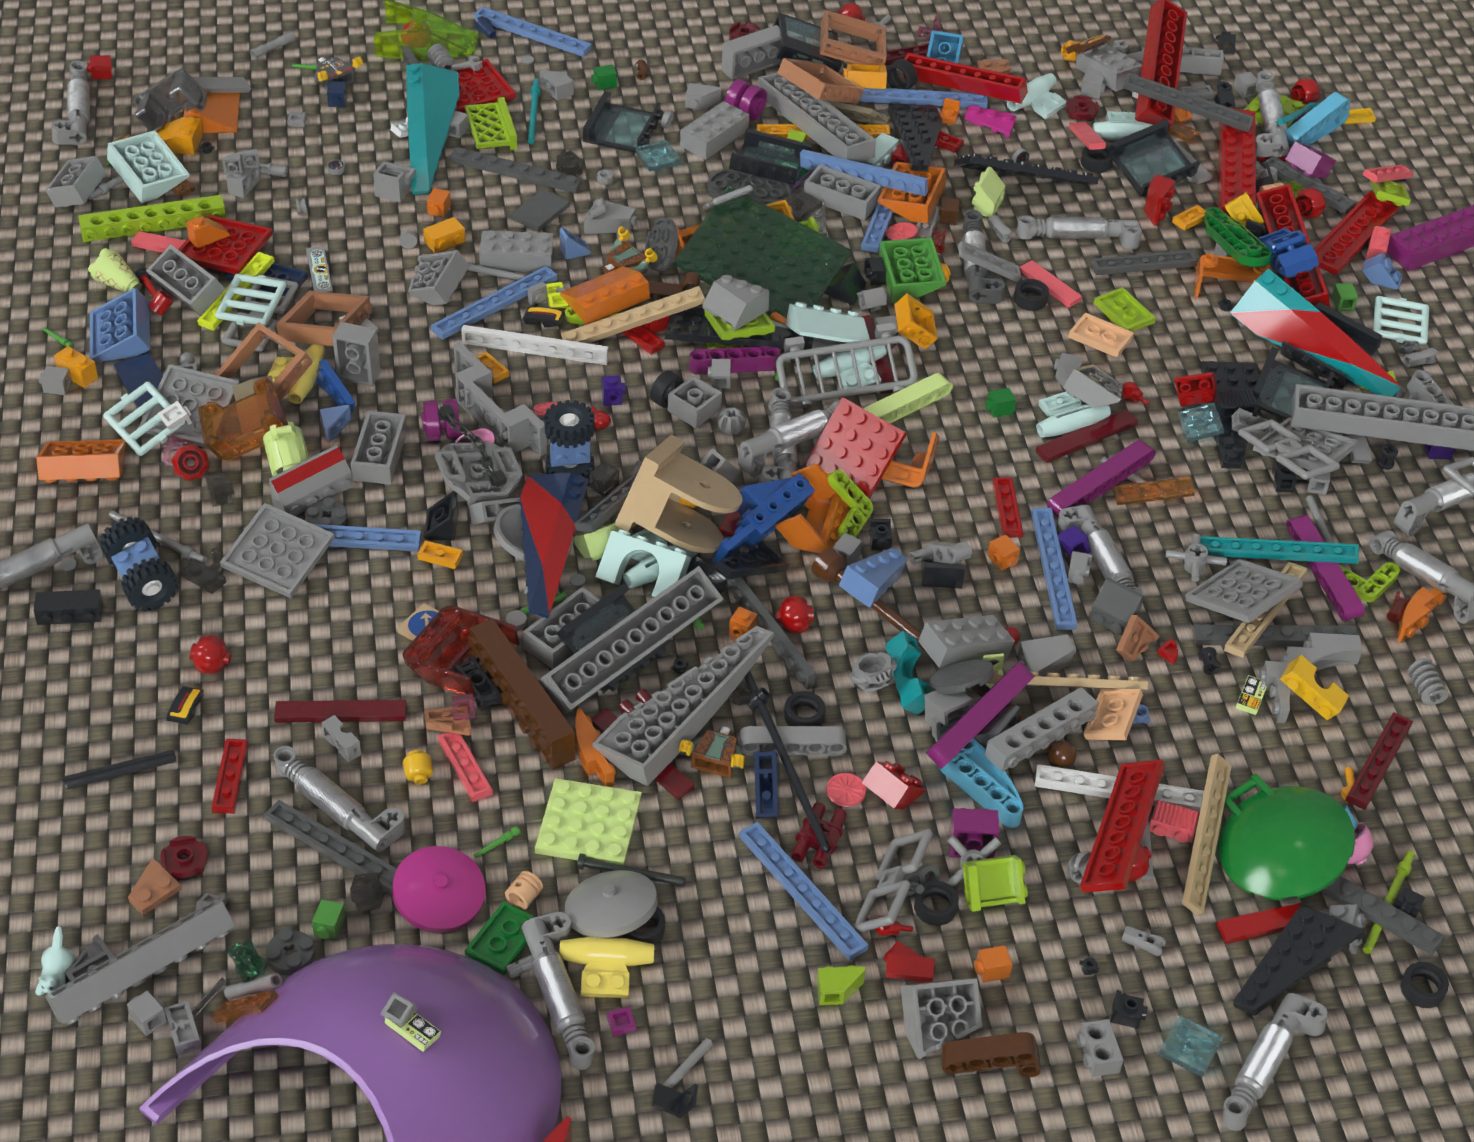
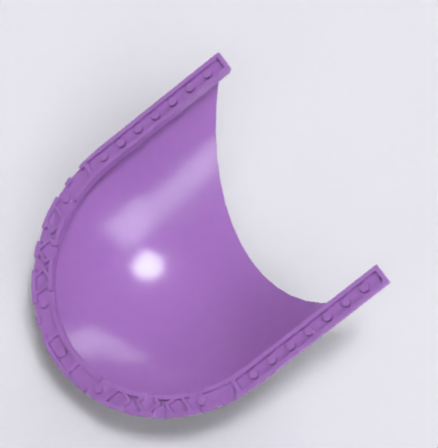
M379 944L358 947L327 956L303 967L284 979L280 987L270 990L139 1108L145 1116L157 1125L240 1050L254 1046L284 1045L299 1047L317 1053L341 1067L359 1085L371 1102L382 1124L387 1142H543L555 1129L561 1102V1070L555 1043L545 1020L527 996L506 977L483 963L452 951L414 944ZM393 992L414 1003L418 1007L416 1013L441 1031L440 1037L424 1052L386 1025L385 1017L380 1015Z

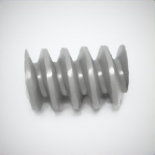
M435 44L429 48L427 57L433 66L452 69L451 65L457 64L442 44Z
M1422 658L1411 664L1408 669V675L1418 691L1422 702L1426 705H1436L1445 701L1449 694L1445 690V685L1442 684V679L1439 677L1438 672L1435 671L1432 661L1428 658Z

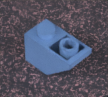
M1384 252L1365 260L1362 271L1372 284L1396 290L1400 288L1402 275L1394 268L1391 259L1387 258Z

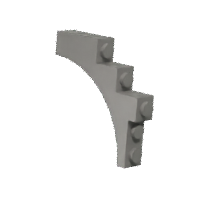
M1310 633L1308 640L1304 641L1303 647H1288L1286 654L1282 655L1281 662L1265 661L1263 669L1259 671L1260 682H1264L1265 686H1267L1266 690L1270 691V698H1273L1272 712L1276 714L1277 723H1286L1290 711V694L1292 690L1280 680L1287 665L1301 654L1317 667L1316 671L1332 666L1358 664L1362 654L1360 635Z

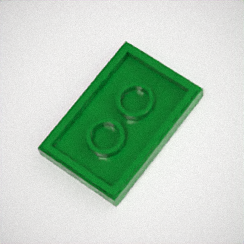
M503 901L464 950L465 955L505 975L507 966L514 963L528 945L521 928L522 924L531 918H535V916Z

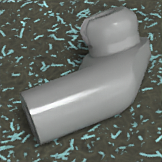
M601 197L595 200V208L588 211L590 219L605 213L607 204L604 202V198Z

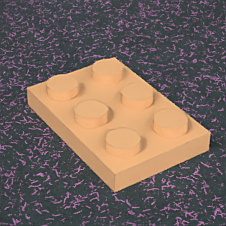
M1084 313L1070 330L1068 338L1118 358L1133 339L1134 332Z
M1100 689L1096 700L1099 702L1096 711L1097 715L1094 720L1087 723L1083 733L1085 739L1126 740L1143 696L1141 689Z

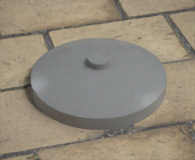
M519 504L511 505L504 508L498 514L494 524V534L499 544L507 552L525 561L522 542L523 531L521 530L522 517H520L521 506ZM572 538L568 555L570 554V551L572 549L574 538Z
M627 870L603 872L582 881L570 892L565 902V913L571 919V927L580 934L597 938L620 936L639 928L652 917L658 905L656 888L649 878L637 872Z

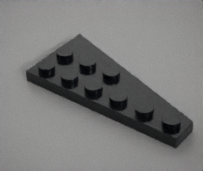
M1301 904L1233 1000V1006L1253 1016L1257 1015L1275 1002L1277 996L1284 991L1289 992L1295 987V983L1301 979L1305 980L1332 960L1331 957L1340 951L1344 952L1356 939H1362L1365 936V930Z

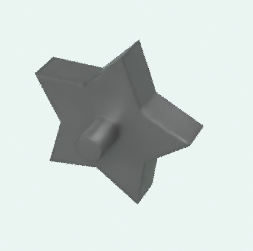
M1405 342L1398 350L1407 354L1413 353L1415 350H1420L1419 342Z

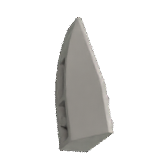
M1183 47L1180 73L1187 72L1220 76L1224 61L1223 50ZM1144 51L1127 54V56L1142 64Z

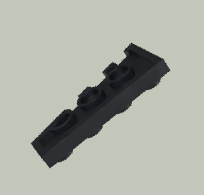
M762 543L758 548H750L747 553L744 551L740 552L737 557L732 555L719 560L716 568L723 573L724 577L734 579L785 572L789 564Z

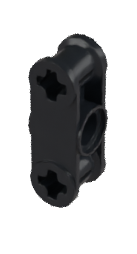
M1219 82L1217 84L1218 92L1214 98L1215 103L1235 109L1232 85L1228 82Z
M470 657L468 661L460 665H453L455 677L464 686L480 711L486 710V707L494 703L499 704L502 702L498 689L492 684L474 657Z

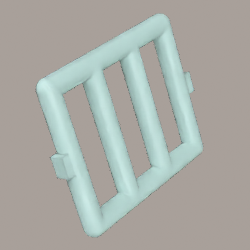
M236 274L215 313V317L217 319L234 321L238 325H244L245 323L257 325L260 323L263 326H267L287 283L285 281L268 279L263 275L256 277ZM241 281L278 288L275 293L240 288L238 285ZM234 294L268 299L271 302L267 306L231 299ZM227 307L264 312L265 314L263 318L225 313Z
M1376 297L1373 331L1381 334L1382 338L1393 339L1399 343L1418 341L1421 345L1427 344L1429 305L1407 301L1404 298ZM1382 304L1420 310L1422 315L1382 308ZM1386 315L1419 321L1421 326L1381 319V317ZM1381 326L1418 332L1421 335L1417 337L1381 330Z
M145 382L129 395L127 393L123 395L120 402L103 414L105 420L139 456H143L160 442L161 444L166 442L169 435L185 424L184 421L170 431L168 428H165L143 446H140L135 440L162 421L158 414L131 434L124 429L157 403L164 409L171 405L150 382ZM146 391L153 396L120 422L113 417Z

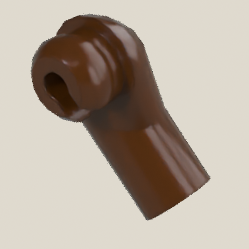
M639 60L635 63V67L638 66L637 70H640L637 74L638 79L643 80L650 70L644 60Z

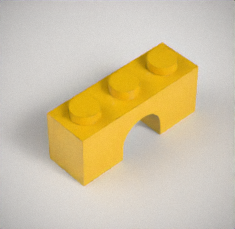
M1301 654L1287 665L1280 680L1321 716L1329 720L1341 712L1349 695L1334 682L1325 688H1321L1314 678L1317 667Z

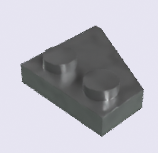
M98 934L92 938L93 943L87 951L83 950L78 956L77 961L65 972L69 982L114 957Z

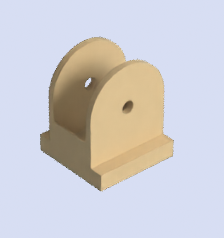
M671 434L644 458L614 525L629 532L638 524L683 549L698 553H713L720 547V543L723 541L721 531L702 514L686 505L680 504L679 498H683L709 511L732 513L740 508L742 495L729 480L680 453L685 441Z

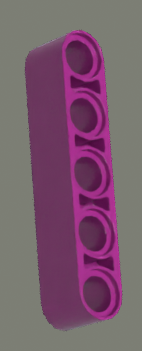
M767 346L697 349L690 353L689 370L693 374H708V367H712V359H731V373L777 370L776 361L780 356V349Z

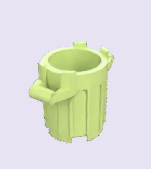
M288 422L287 426L277 428L274 424L270 426V431L263 436L272 477L309 459L302 430L300 427L294 426L293 422Z

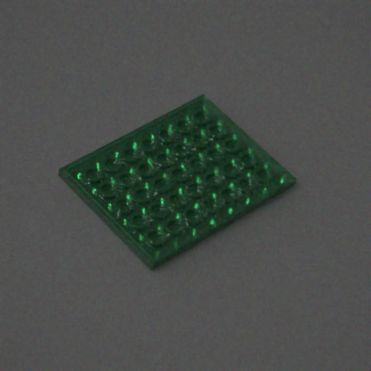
M728 185L722 195L736 189ZM744 194L713 206L676 257L673 265L687 273H697L702 281L710 285L723 275H730L735 279L759 285L769 290V310L765 313L770 316V314L777 312L787 319L789 304L802 302L806 303L807 307L817 305L851 255L852 250Z

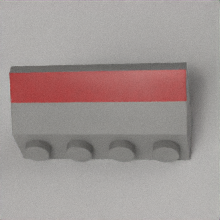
M337 445L269 479L273 507L293 516L306 511L313 504L323 501L324 498H332L353 487L352 472Z

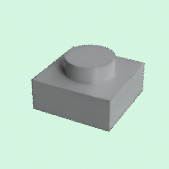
M541 282L528 288V303L531 306L547 300V285Z

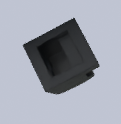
M1274 459L1272 474L1275 478V491L1293 492L1296 474Z

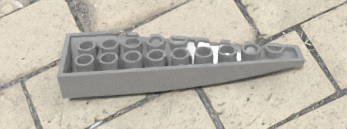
M755 626L737 638L735 644L720 649L721 653L714 658L708 657L700 667H693L670 682L668 688L664 691L655 692L651 695L652 698L644 704L640 702L634 706L635 710L629 714L625 712L619 716L592 743L593 747L628 777L648 786L680 753L678 749L681 740L691 741L728 699L770 643L774 633Z

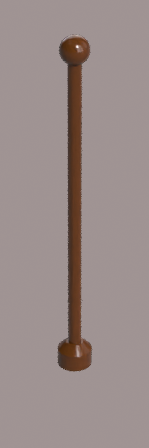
M827 548L816 557L811 571L824 583L840 582L846 570V559L834 548ZM881 599L874 602L871 607L900 632L905 631L917 638V641L919 640L922 632ZM918 642L919 647L925 651V649ZM976 684L970 687L981 697L991 689L986 684L982 686ZM1019 712L1017 724L1027 718L1021 712ZM1053 741L1045 748L1048 751L1050 762L1055 767L1068 768L1076 760V749L1068 741Z

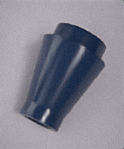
M484 16L477 18L475 21L476 29L490 39L494 38L497 32L494 30L489 19Z

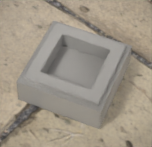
M290 112L287 120L288 127H305L307 113Z

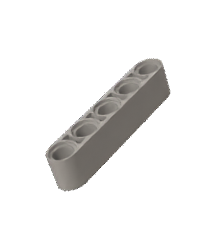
M1423 370L1415 371L1407 384V389L1416 400L1454 405L1427 372Z
M746 726L740 730V748L743 754L754 755V752H777L766 726ZM776 726L788 755L837 756L844 754L847 750L846 733L842 727Z

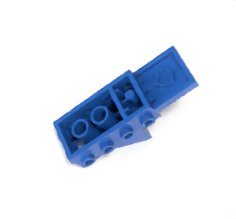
M798 473L792 478L744 486L740 490L742 503L737 510L743 518L736 524L738 527L734 532L735 535L731 538L729 536L720 543V547L714 552L716 554L712 560L714 565L717 567L719 560L731 556L743 545L748 549L755 547L776 529L775 525L789 519L800 510L815 491L809 481Z

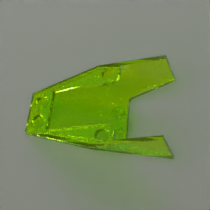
M384 0L386 22L402 24L410 22L409 28L403 30L374 32L376 57L403 59L402 47L409 46L410 50L415 53L417 60H428V50L435 44H442L452 57L474 55L479 34L431 11L392 0Z

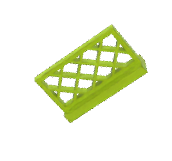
M499 97L497 103L465 106V112L468 114L469 125L477 149L509 146L510 150H517V134L504 97ZM487 123V124H490L491 126H490V127H486V126H484V125ZM491 133V134H493L494 136H493V137H490V136H487V134Z

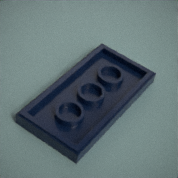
M273 263L263 276L297 282L299 289L308 278V272ZM227 273L226 279L232 281L235 274ZM261 285L260 290L275 293L278 287ZM285 288L282 296L286 295L289 288Z
M150 353L113 364L114 370L128 394H131L145 382H150L157 389L163 377ZM146 391L134 400L133 403L136 408H139L153 396Z

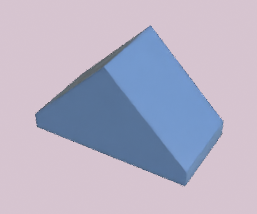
M560 228V250L566 260L591 253L586 241L565 228Z
M349 405L320 409L321 424L326 442L330 443L351 421Z

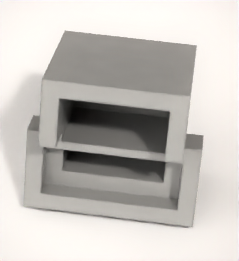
M383 161L373 173L375 196L401 203L412 188L411 180L416 175V170Z
M935 690L924 695L926 723L932 727V736L936 740L940 739L973 706V699L965 692L942 694Z

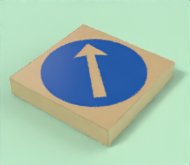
M423 603L397 629L399 634L431 651L457 626V621Z

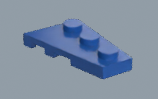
M326 359L319 361L316 382L338 406L349 405L350 411L353 413L355 408L354 399Z

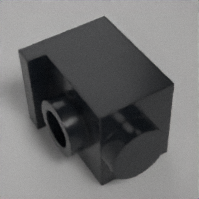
M883 257L865 258L864 274H866V278H869L870 285L885 284L886 268Z
M891 519L870 520L869 536L871 550H888L892 547Z
M1404 887L1394 907L1416 919L1426 897Z
M1116 990L1110 1023L1138 1029L1140 1021H1145L1148 1007L1143 1006L1144 999L1121 994L1120 990Z

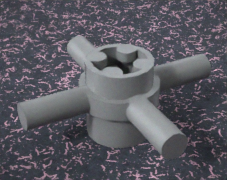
M1199 534L1193 535V544L1185 552L1166 550L1165 554L1166 558L1184 560V569L1191 574L1193 582L1199 581L1200 573L1203 572L1204 566L1207 563L1226 566L1227 558L1208 555L1207 548L1201 545V536Z
M952 835L947 841L961 856L959 861L961 869L945 883L952 887L957 885L963 879L962 862H967L969 858L973 860L986 859L987 856L1001 845V842L995 837L981 851L975 849L967 850Z

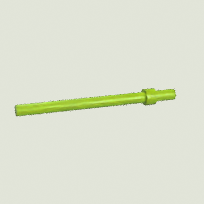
M1408 850L1403 861L1399 862L1396 868L1397 874L1384 900L1392 906L1405 877L1409 876L1412 869L1411 863L1415 853L1411 850ZM1374 923L1362 949L1366 954L1372 953L1383 928Z

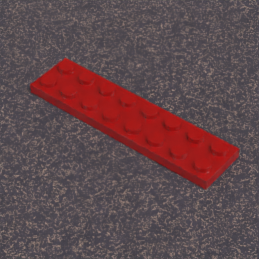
M1369 191L1314 248L1319 268L1337 276L1370 241L1374 226L1383 227L1400 209V206L1393 204L1389 200L1387 202L1380 201L1374 192Z
M1162 759L1121 764L1080 883L1083 893L1126 889L1165 768Z

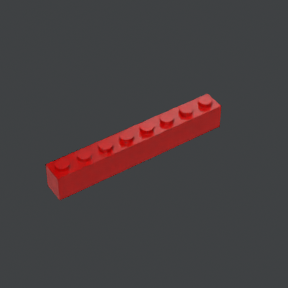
M907 53L904 60L909 61L914 66L917 72V81L1020 104L1028 93L1026 78L911 53Z

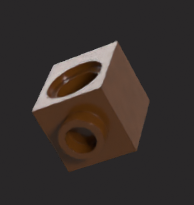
M942 197L939 224L957 225L959 199Z

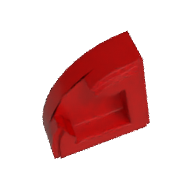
M1170 638L1158 648L1157 654L1173 665L1178 658V649L1176 642Z

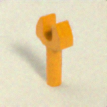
M1352 767L1345 768L1347 786L1343 787L1341 791V797L1344 801L1355 782Z

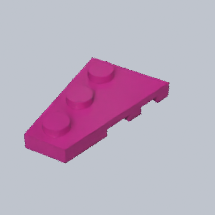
M971 105L968 106L965 114V120L980 127L987 126L994 133L999 131L1008 139L1017 115L1008 112L1004 113L994 109H985Z

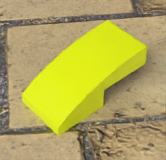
M562 282L546 284L549 307L556 309L569 307L567 302L561 297L560 292L556 293L557 287L563 288Z

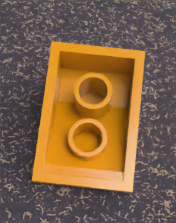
M182 117L165 123L163 128L156 131L175 154L195 155L203 137L201 118Z

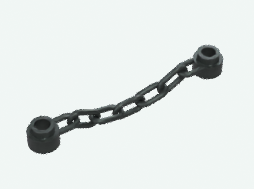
M449 404L440 407V410L437 411L439 419L448 422L451 429L464 434L474 447L480 451L482 455V468L490 475L489 481L493 487L505 485L507 483L505 474L502 470H493L492 458L487 455L486 445L481 438L475 436L467 426L454 420L455 414ZM456 425H459L460 427H462V428H463L462 431L459 430V429H457V428H455ZM476 439H478V441L481 443L479 447L475 443ZM489 459L490 465H486L485 467L484 461H488Z

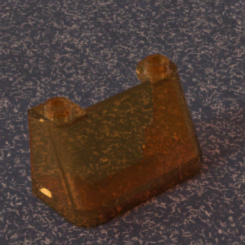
M267 376L257 380L253 384L255 393L225 407L215 402H208L198 407L204 445L219 459L224 461L232 460L264 446L263 436L270 431V426L275 424L277 428L288 425L274 386Z

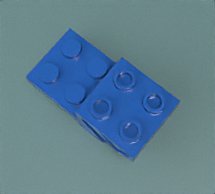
M1284 228L1258 238L1272 252L1270 262L1272 269L1284 277H1294L1299 272L1310 271L1313 267L1319 265L1316 252L1311 243L1305 245L1306 236L1300 230L1292 232Z

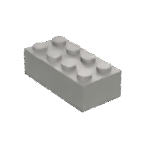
M775 25L724 42L722 46V71L731 80L781 64L782 60L776 58V54L781 46L780 27Z
M1106 43L1081 54L1076 52V68L1085 73L1087 64L1091 65L1104 76L1103 83H1106V86L1115 92L1124 89L1123 85L1128 72L1141 77L1142 64Z
M723 101L681 129L680 147L707 160L743 135L747 128L749 129V114Z
M820 164L804 182L803 199L857 217L858 219L866 220L878 204L877 200L881 194L882 185Z
M482 231L479 251L480 266L504 271L535 272L547 266L552 270L554 253L553 233Z
M171 244L146 270L159 285L200 316L225 290L214 276Z
M367 411L351 460L352 481L392 484L407 434L406 414Z
M583 587L552 609L548 619L542 617L523 631L524 649L553 670L573 655L556 633L564 625L600 601V599ZM589 642L580 647L579 650L586 646Z
M994 615L926 622L918 642L939 668H943L960 661L983 660V655L1003 653L1004 660H1007L1015 640ZM993 659V660H990L989 662H996V661H998V660Z

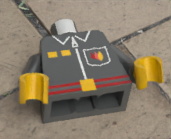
M361 56L353 58L351 63L342 61L338 57L328 60L324 57L319 58L316 65L317 70L314 73V82L322 84L326 91L328 90L329 81L346 82V85L353 83L354 70L364 65Z

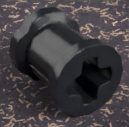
M1390 444L1383 445L1381 447V456L1377 459V465L1385 470L1392 469L1394 467V458L1398 455V449Z
M1213 647L1203 648L1198 653V657L1204 665L1203 671L1208 675L1216 674L1222 668L1221 663L1216 658V649Z

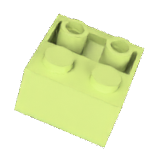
M988 166L986 171L981 173L979 182L976 181L974 191L976 195L973 197L972 205L974 206L973 210L979 211L983 216L991 217L995 215L1004 199L1005 184L993 168Z

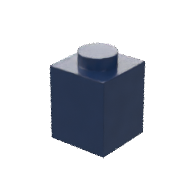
M329 81L327 90L328 107H345L347 99L346 82Z

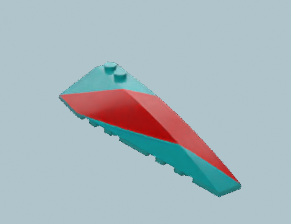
M1269 268L1254 281L1230 312L1235 319L1255 336L1261 339L1264 338L1275 346L1282 347L1283 341L1290 343L1292 346L1336 370L1342 371V373L1346 374V379L1352 381L1357 386L1360 385L1368 389L1369 392L1375 395L1394 397L1399 389L1403 388L1348 335Z

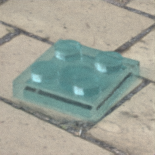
M667 140L636 147V154L649 172L680 164V157Z
M1214 403L1177 412L1187 443L1224 433V428Z
M1179 1015L1161 1047L1159 1055L1203 1078L1224 1037Z

